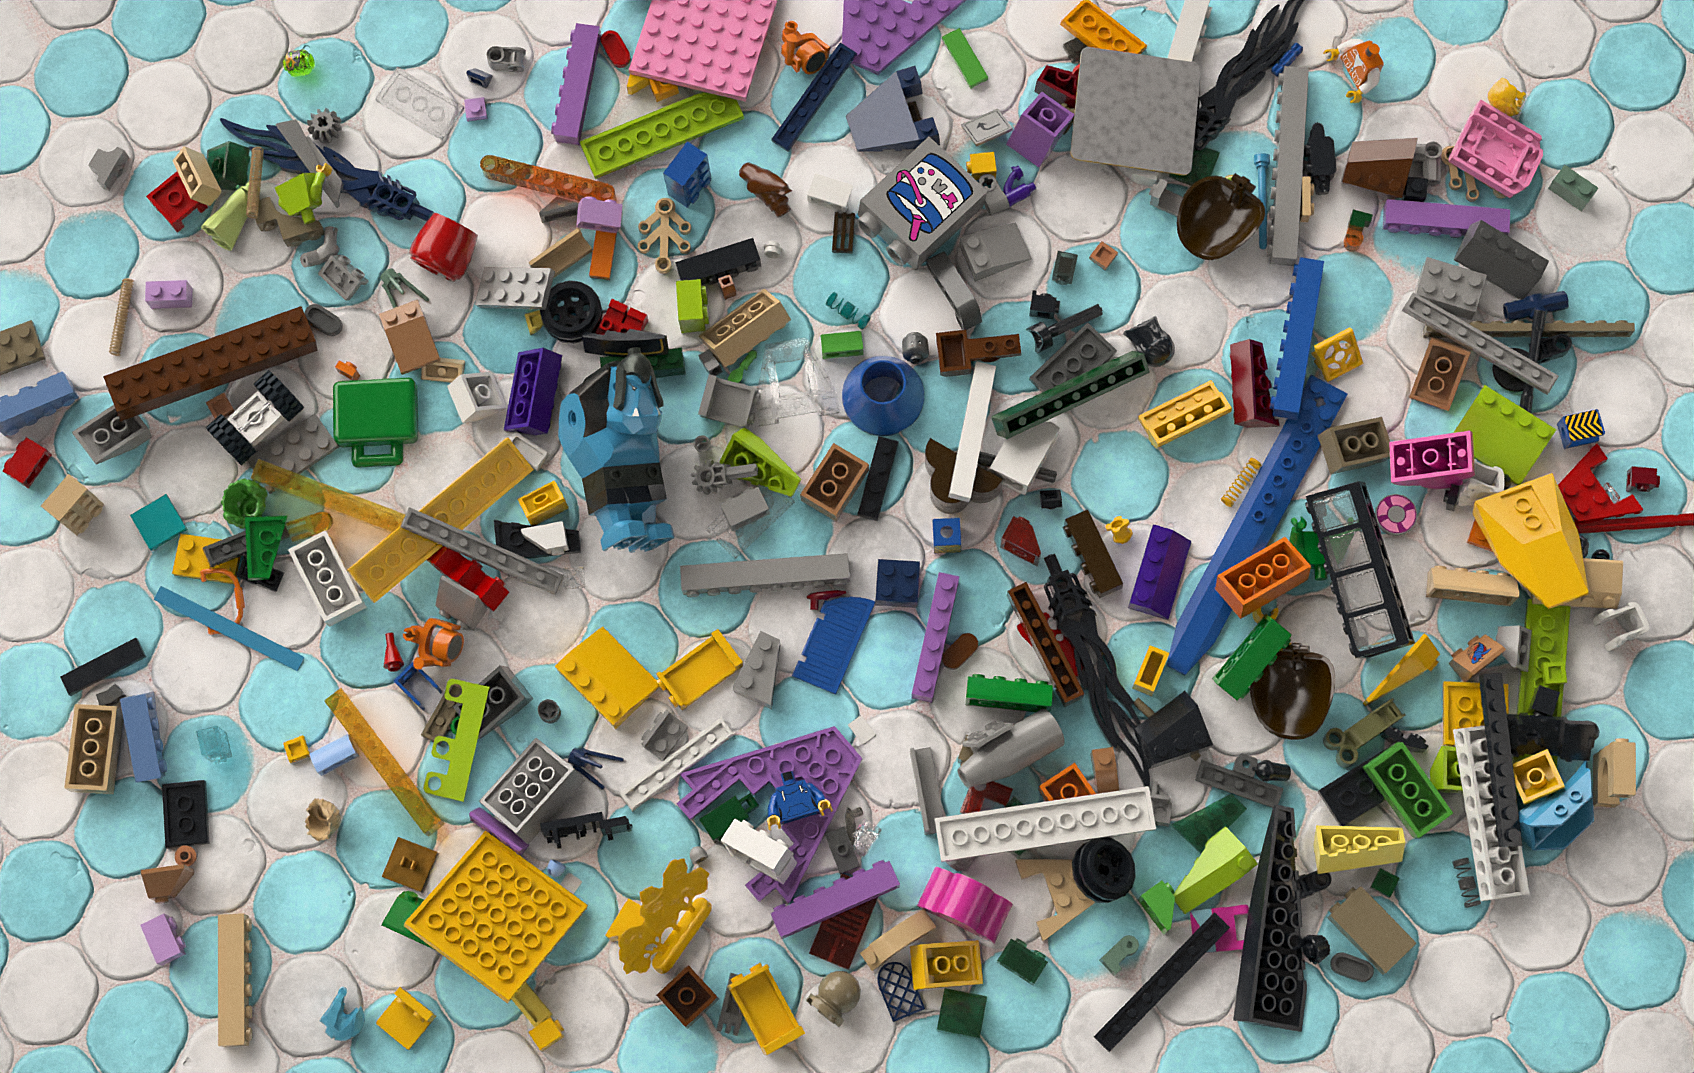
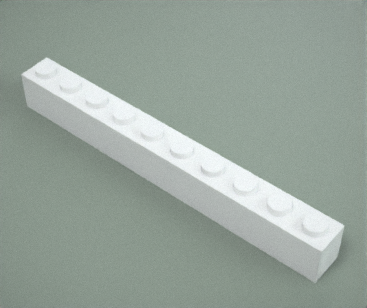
M1210 0L1184 1L1168 54L1169 59L1196 63L1193 57L1194 54H1199L1201 43L1198 40L1200 36L1204 37L1207 27L1203 23L1205 18L1209 19L1211 14ZM1134 168L1131 181L1152 187L1156 181H1160L1163 172Z

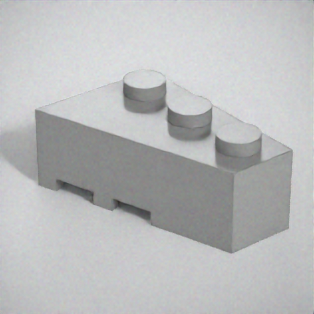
M760 631L733 685L735 693L771 710L781 646L779 639Z

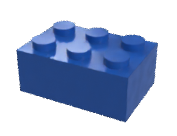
M688 141L663 172L668 195L687 208L691 203L694 204L700 195L699 192L702 188H706L712 179L708 155Z

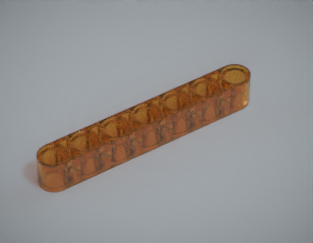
M486 155L480 161L483 175L491 180L581 201L585 197H595L599 201H617L614 187L608 183L493 155ZM490 164L495 165L491 170L486 169ZM509 169L514 170V172L510 175L505 174V172ZM527 174L534 175L531 179H525ZM546 179H553L550 184L544 183ZM565 184H573L569 189L563 188ZM586 188L592 189L588 194L583 193V190ZM605 193L612 194L609 198H602Z

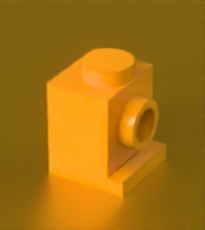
M648 78L656 102L679 94L678 85L670 83L664 85L666 82Z

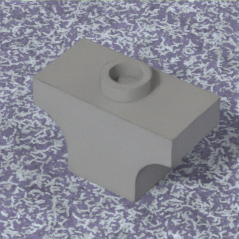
M119 147L110 152L98 148L88 166L93 173L98 174L97 182L101 187L110 191L116 179L122 175L123 167L129 156L125 150Z

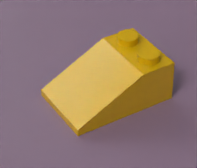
M979 940L910 946L914 990L983 984Z

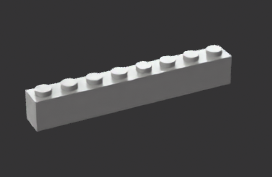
M848 553L680 566L681 589L683 595H687V597H698L701 593L716 596L720 595V592L728 591L729 594H739L741 590H750L752 593L761 592L762 589L768 588L771 591H781L783 587H791L797 590L803 589L804 586L812 585L813 588L825 587V584L844 586L850 582Z

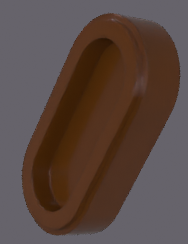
M971 633L962 634L943 653L942 662L944 666L950 670L960 668L976 652L978 648L977 638Z

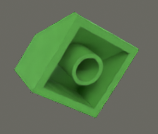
M1161 880L1143 893L1138 901L1161 933L1165 935L1172 925L1175 903L1173 894L1175 891L1168 882L1164 883Z

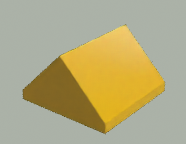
M555 480L518 498L531 526L538 525L569 509Z

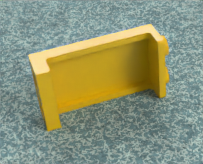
M719 629L712 632V636L666 670L656 673L658 680H656L662 691L667 690L671 696L668 698L675 708L679 706L681 710H684L743 667V661Z
M760 962L749 968L751 973L744 977L741 973L731 978L732 983L727 987L763 1054L769 1055L804 1035L805 1032L802 1026L798 1025L768 969L770 967L768 964L762 966Z

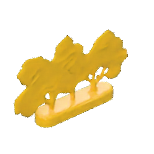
M674 859L668 864L663 873V887L658 889L650 886L639 892L640 901L642 902L640 916L645 918L644 923L640 926L629 927L618 936V945L620 947L619 960L624 963L623 970L626 974L637 971L640 974L647 972L651 964L650 958L655 953L652 967L657 972L664 974L673 967L712 910V904L703 897L697 898L692 902L696 895H700L708 889L707 878L709 877V872L699 867L687 873L688 867L685 859ZM685 897L689 899L688 903L684 901ZM682 910L686 911L680 919V921L677 923L679 913ZM672 927L673 931L662 944V933L666 928ZM649 944L657 945V948L653 947V950H646V946ZM649 953L650 955L645 958L644 955Z

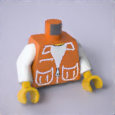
M1351 39L1339 45L1337 49H1327L1323 52V54L1330 52L1332 54L1331 58L1326 61H1334L1341 54L1342 62L1357 89H1359L1358 91L1347 92L1346 97L1354 96L1350 103H1359L1362 99V94H1367L1378 85L1380 80V72L1384 63L1379 55V46L1370 40L1364 42L1361 39Z

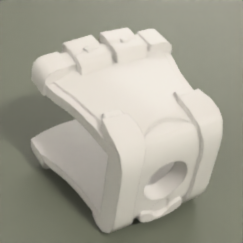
M1474 459L1475 475L1463 480V484L1460 485L1463 487L1457 497V505H1474L1476 500L1503 491V470L1496 466L1492 468L1483 465Z
M1628 603L1626 607L1615 611L1608 609L1594 617V626H1598L1624 615L1631 629V632L1622 634L1605 644L1604 647L1607 651L1617 649L1625 641H1633L1649 630V623L1638 603Z

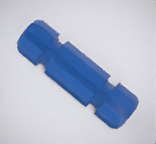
M1294 43L1291 49L1272 67L1271 72L1278 77L1279 73L1283 72L1284 66H1290L1296 57L1303 52V47L1299 43Z

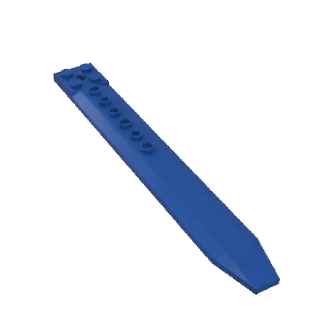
M1310 375L1303 388L1298 419L1286 420L1176 624L1166 664L1169 668L1185 676L1214 645L1232 611V608L1215 590L1217 575L1266 548L1320 447L1318 435L1330 428L1348 393ZM1322 398L1325 406L1317 407V402L1314 400Z

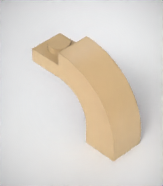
M925 909L884 933L869 944L870 946L860 954L871 971H873L902 949L923 938L935 929L936 926Z

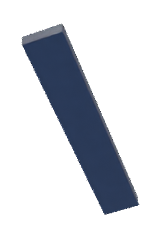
M841 42L838 44L771 139L772 142L789 152L857 56L855 51Z

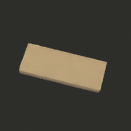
M577 228L529 261L530 268H551L555 271V278L593 250L582 236L581 230Z

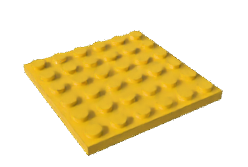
M485 830L407 919L404 927L506 1003H509L585 912L588 905Z

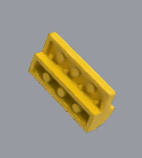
M1212 380L1139 415L1138 420L1146 431L1148 440L1157 449L1230 413L1232 407L1223 393H1219Z

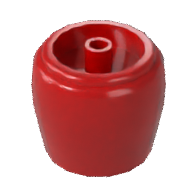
M433 213L412 242L409 252L411 255L410 259L435 275L439 272L446 276L445 279L455 282L460 280L467 271L478 235L450 218Z

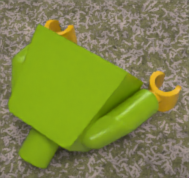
M324 163V166L317 165V173H302L274 187L279 196L278 205L290 216L301 215L304 224L316 221L312 210L322 205L323 183L325 178L332 173V167L327 163Z

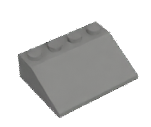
M535 738L479 802L524 842L529 844L541 831L540 823L549 822L584 783L585 779L556 753Z

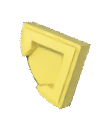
M540 310L525 314L530 335L538 332L543 326Z

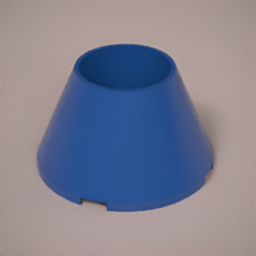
M876 356L860 362L850 371L843 385L842 403L848 417L860 430L876 436H890L898 434L917 420L924 404V387L918 373L908 363L895 357ZM877 377H889L900 384L902 391L898 397L889 402H877L866 395L864 388L871 380Z

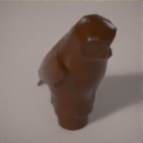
M750 162L743 164L739 170V176L748 183L747 190L762 200L772 212L774 211L777 218L788 213L791 208L788 205L789 198L786 194L792 191L788 184L770 170Z

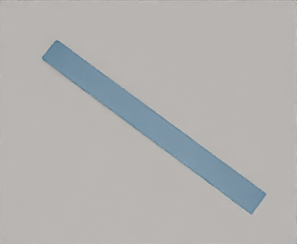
M160 586L154 597L155 601L298 671L304 659V656L163 586Z

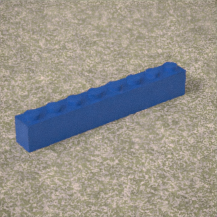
M1300 257L1299 264H1294L1292 276L1296 277L1295 283L1291 282L1289 295H1293L1292 302L1288 301L1286 314H1290L1289 321L1285 320L1283 332L1287 334L1286 339H1281L1280 351L1283 352V357L1278 358L1276 370L1280 371V375L1275 377L1273 386L1277 393L1276 397H1271L1270 408L1274 409L1273 416L1298 419L1324 261Z

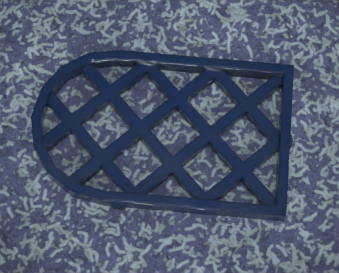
M889 962L882 966L878 972L877 981L892 1021H898L924 1010L925 1007L918 990L913 991L909 989L911 981L913 983V977L909 969L899 962ZM895 964L903 967L901 973L893 971ZM883 969L889 971L887 979L880 977ZM905 969L910 977L903 975ZM892 973L899 976L897 983L889 981ZM902 977L909 980L907 987L899 985ZM880 980L885 981L883 988H881ZM887 983L895 986L892 993L885 991ZM897 987L905 990L902 997L895 995ZM907 991L915 994L912 1002L904 999ZM884 993L891 996L888 1003ZM917 996L921 1005L914 1003ZM893 997L901 1000L898 1008L890 1005ZM903 1001L911 1004L908 1012L900 1009ZM913 1005L920 1008L911 1012ZM890 1007L897 1010L894 1017L892 1015ZM899 1011L906 1014L897 1018Z

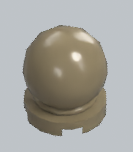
M845 971L831 972L822 979L818 986V995L810 994L806 1002L817 1008L818 1012L830 1022L840 1027L845 1021L842 1018V1014L850 1012L857 1006L861 988L858 980L852 974Z

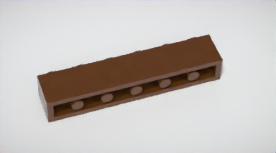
M1027 582L1008 590L1007 598L1063 707L1083 699L1084 692Z

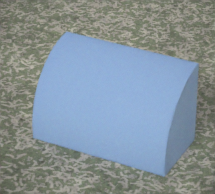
M346 734L310 753V757L317 773L322 776L359 757V754L349 734Z

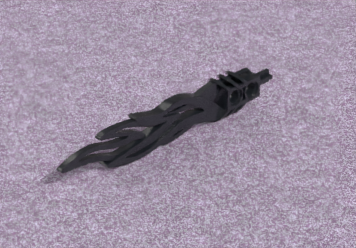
M1288 0L1279 20L1272 30L1268 32L1280 7L1279 4L1274 6L1262 19L1256 31L1254 29L1250 31L1242 51L1224 65L1218 76L1216 86L1201 97H1198L1193 153L1196 150L1202 151L1210 141L1218 137L1219 133L1225 128V125L1230 122V115L1236 101L1251 92L1264 79L1265 71L1277 63L1286 52L1295 37L1299 25L1298 22L1293 24L1296 14L1305 0L1297 1L1285 31L1268 46L1269 42L1279 31L1287 10L1295 0ZM1269 20L1262 37L1261 52L1252 58L1261 30L1266 21ZM1236 65L1231 74L1228 77H1226L1229 71ZM1244 74L1225 98V91L1233 77L1235 79ZM1214 108L1215 115L1209 109ZM1199 121H1204L1207 125H1201Z
M1050 554L1044 557L1051 575L1044 585L1045 593L1050 602L1048 608L1049 610L1053 609L1054 614L1052 618L1053 620L1056 618L1058 621L1057 630L1065 636L1074 649L1077 675L1083 690L1088 689L1089 703L1094 719L1108 744L1114 750L1118 745L1132 762L1143 786L1150 787L1149 770L1140 746L1128 731L1123 720L1124 718L1133 731L1141 724L1132 708L1134 701L1117 678L1116 663L1111 651L1098 636L1095 618L1097 615L1090 608L1093 605L1086 598L1089 597L1088 593L1082 589L1076 574L1069 573L1068 569L1062 571L1056 555ZM1059 580L1064 581L1067 588L1059 589L1056 586V582ZM1048 586H1049V588H1050V590H1051V592H1052L1053 598H1052V596H1051V594H1050V591H1049V589H1048ZM1072 600L1075 607L1067 608L1064 605V601ZM1082 612L1079 623L1067 618ZM1081 638H1083L1090 645V647L1093 649L1098 658V676L1096 674L1090 654ZM1101 652L1103 653V655H1104V657H1105V659H1106V661H1107V663H1108L1109 669L1107 668V666H1106V664H1105V662H1104V660H1103V658H1102ZM1081 663H1082L1083 668H1084V671H1085V672H1084V675L1082 674V671H1081ZM1106 686L1111 692V694L1128 711L1136 725L1131 721V719L1126 715V713L1117 703L1108 700ZM1095 698H1096V702H1097V705H1098V708H1099L1101 717H1100V715H1099V713H1098V710H1097V707H1096ZM1110 709L1112 710L1122 733L1138 753L1142 762L1143 770L1140 764L1138 763L1137 759L1135 758L1134 754L1132 753V751L1116 733L1115 727L1112 723Z

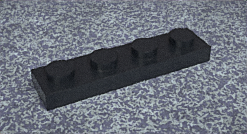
M878 436L857 516L878 521L899 441Z

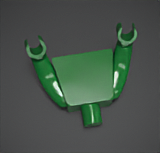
M1302 516L1299 522L1295 517L1292 518L1291 523L1293 527L1290 533V543L1311 565V569H1314L1315 580H1327V573L1324 568L1325 558L1318 549L1319 539L1314 531H1302L1307 526V521ZM1348 518L1347 524H1353V518ZM1361 528L1328 536L1337 565L1343 560L1355 532Z

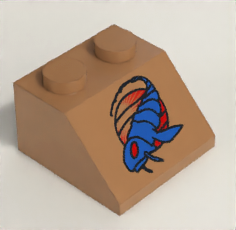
M1486 634L1481 638L1477 635L1468 642V648L1464 651L1460 648L1451 655L1453 659L1449 662V665L1463 682H1467L1496 660L1506 649Z

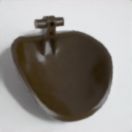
M1236 173L1232 176L1231 180L1222 176H1208L1194 183L1184 194L1177 216V233L1183 246L1198 258L1216 260L1227 256L1245 244L1258 230L1265 217L1263 203L1252 194L1256 186L1250 183V180L1245 176L1241 177Z
M1292 643L1283 651H1278L1276 654L1278 657L1275 662L1270 666L1267 665L1259 681H1254L1250 685V696L1257 718L1267 731L1280 738L1300 740L1312 736L1322 726L1334 696L1335 670L1327 657L1310 652V646Z

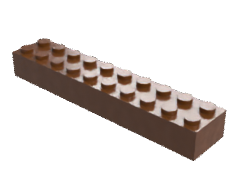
M302 306L113 372L103 376L119 419L123 421L318 351L305 313Z

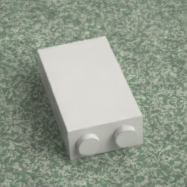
M1045 421L1006 439L989 472L1003 479L1002 485L1026 495L1055 443L1060 427L1051 421Z

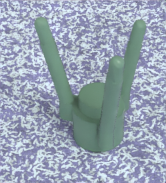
M393 268L387 269L381 274L380 279L384 282L382 287L385 289L393 308L398 306L390 288L391 290L397 289L403 295L405 292L400 286L401 282L425 301H429L427 296L407 281L401 273H396Z

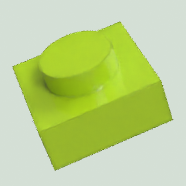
M1565 661L1541 664L1544 685L1567 683Z

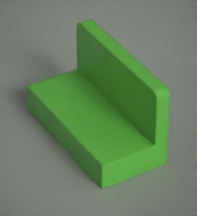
M861 331L821 334L823 359L864 355Z

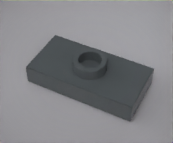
M845 826L825 833L840 874L860 867Z

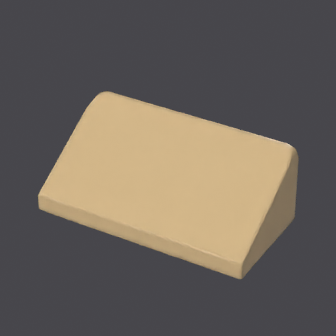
M440 358V361L421 368V379L451 383L459 375L464 374L465 360Z

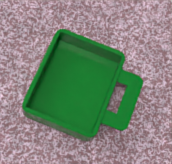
M412 378L338 381L333 385V438L339 447H352V464L354 467L400 465L403 462V444H413L418 440L417 385ZM391 445V454L364 455V446Z

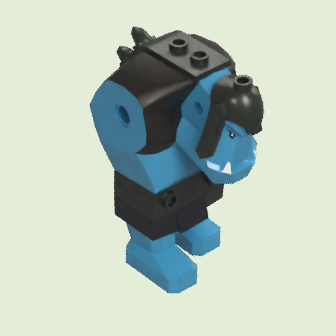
M639 347L628 349V356L621 362H609L586 377L582 384L572 390L562 400L560 405L558 437L568 459L582 478L588 515L596 516L604 532L600 540L603 551H607L613 546L614 549L617 548L618 550L628 548L630 553H634L639 548L646 552L674 539L673 528L670 524L656 523V505L667 499L660 466L657 431L662 420V411L659 408L664 405L653 367L649 359L641 354Z

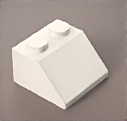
M492 372L461 374L447 386L462 423L479 421L507 408Z

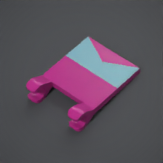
M1248 905L1190 911L1192 935L1214 912L1230 926L1228 931L1206 953L1243 949L1244 940L1237 941L1234 915H1247L1249 912Z

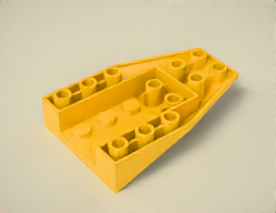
M1553 473L1474 502L1473 516L1500 565L1548 609L1589 594L1579 533Z

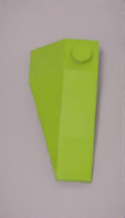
M1441 746L1432 764L1430 781L1438 792L1463 794L1456 747ZM1515 785V788H1516V796H1518V789H1517V787H1516V785Z
M1224 827L1208 840L1204 851L1199 858H1196L1194 866L1173 894L1175 903L1183 914H1186L1242 878L1257 866L1258 863L1227 827Z

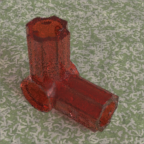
M995 781L985 783L986 788L982 791L970 787L959 813L980 812L985 798L1007 806L1013 788Z

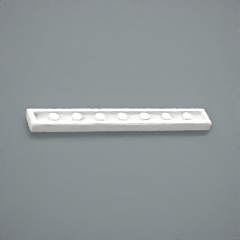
M976 361L949 492L950 498L969 502L971 499L996 370L994 365Z

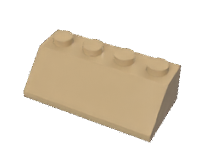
M763 289L701 333L699 338L710 349L716 360L724 367L734 364L743 354L749 353L754 346L767 340L772 333L785 327L786 323L791 319L782 303L767 290Z
M1583 558L1589 594L1561 604V606L1617 609L1622 595L1623 561ZM1530 592L1532 604H1543Z
M1434 566L1427 574L1426 597L1511 606L1519 598L1517 579L1511 577L1509 573L1493 575L1485 570H1478L1475 573L1468 572V569L1465 568L1448 570L1445 566Z

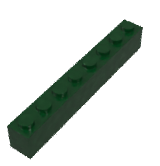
M1136 351L1128 352L991 416L997 435L1009 439L1150 373L1145 355Z

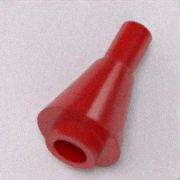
M386 633L387 646L383 668L388 669L390 672L399 671L404 666V662L395 645L394 633Z

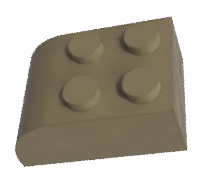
M1382 417L1330 427L1318 435L1330 475L1372 466L1390 459V439Z

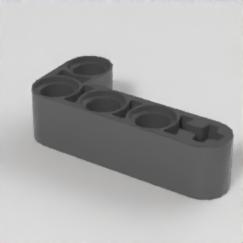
M943 251L925 260L928 270L954 309L961 329L968 330L982 323L980 308L975 297L947 254Z

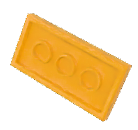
M1082 0L1060 23L1062 27L1088 47L1142 54L1147 48V44L1090 0Z

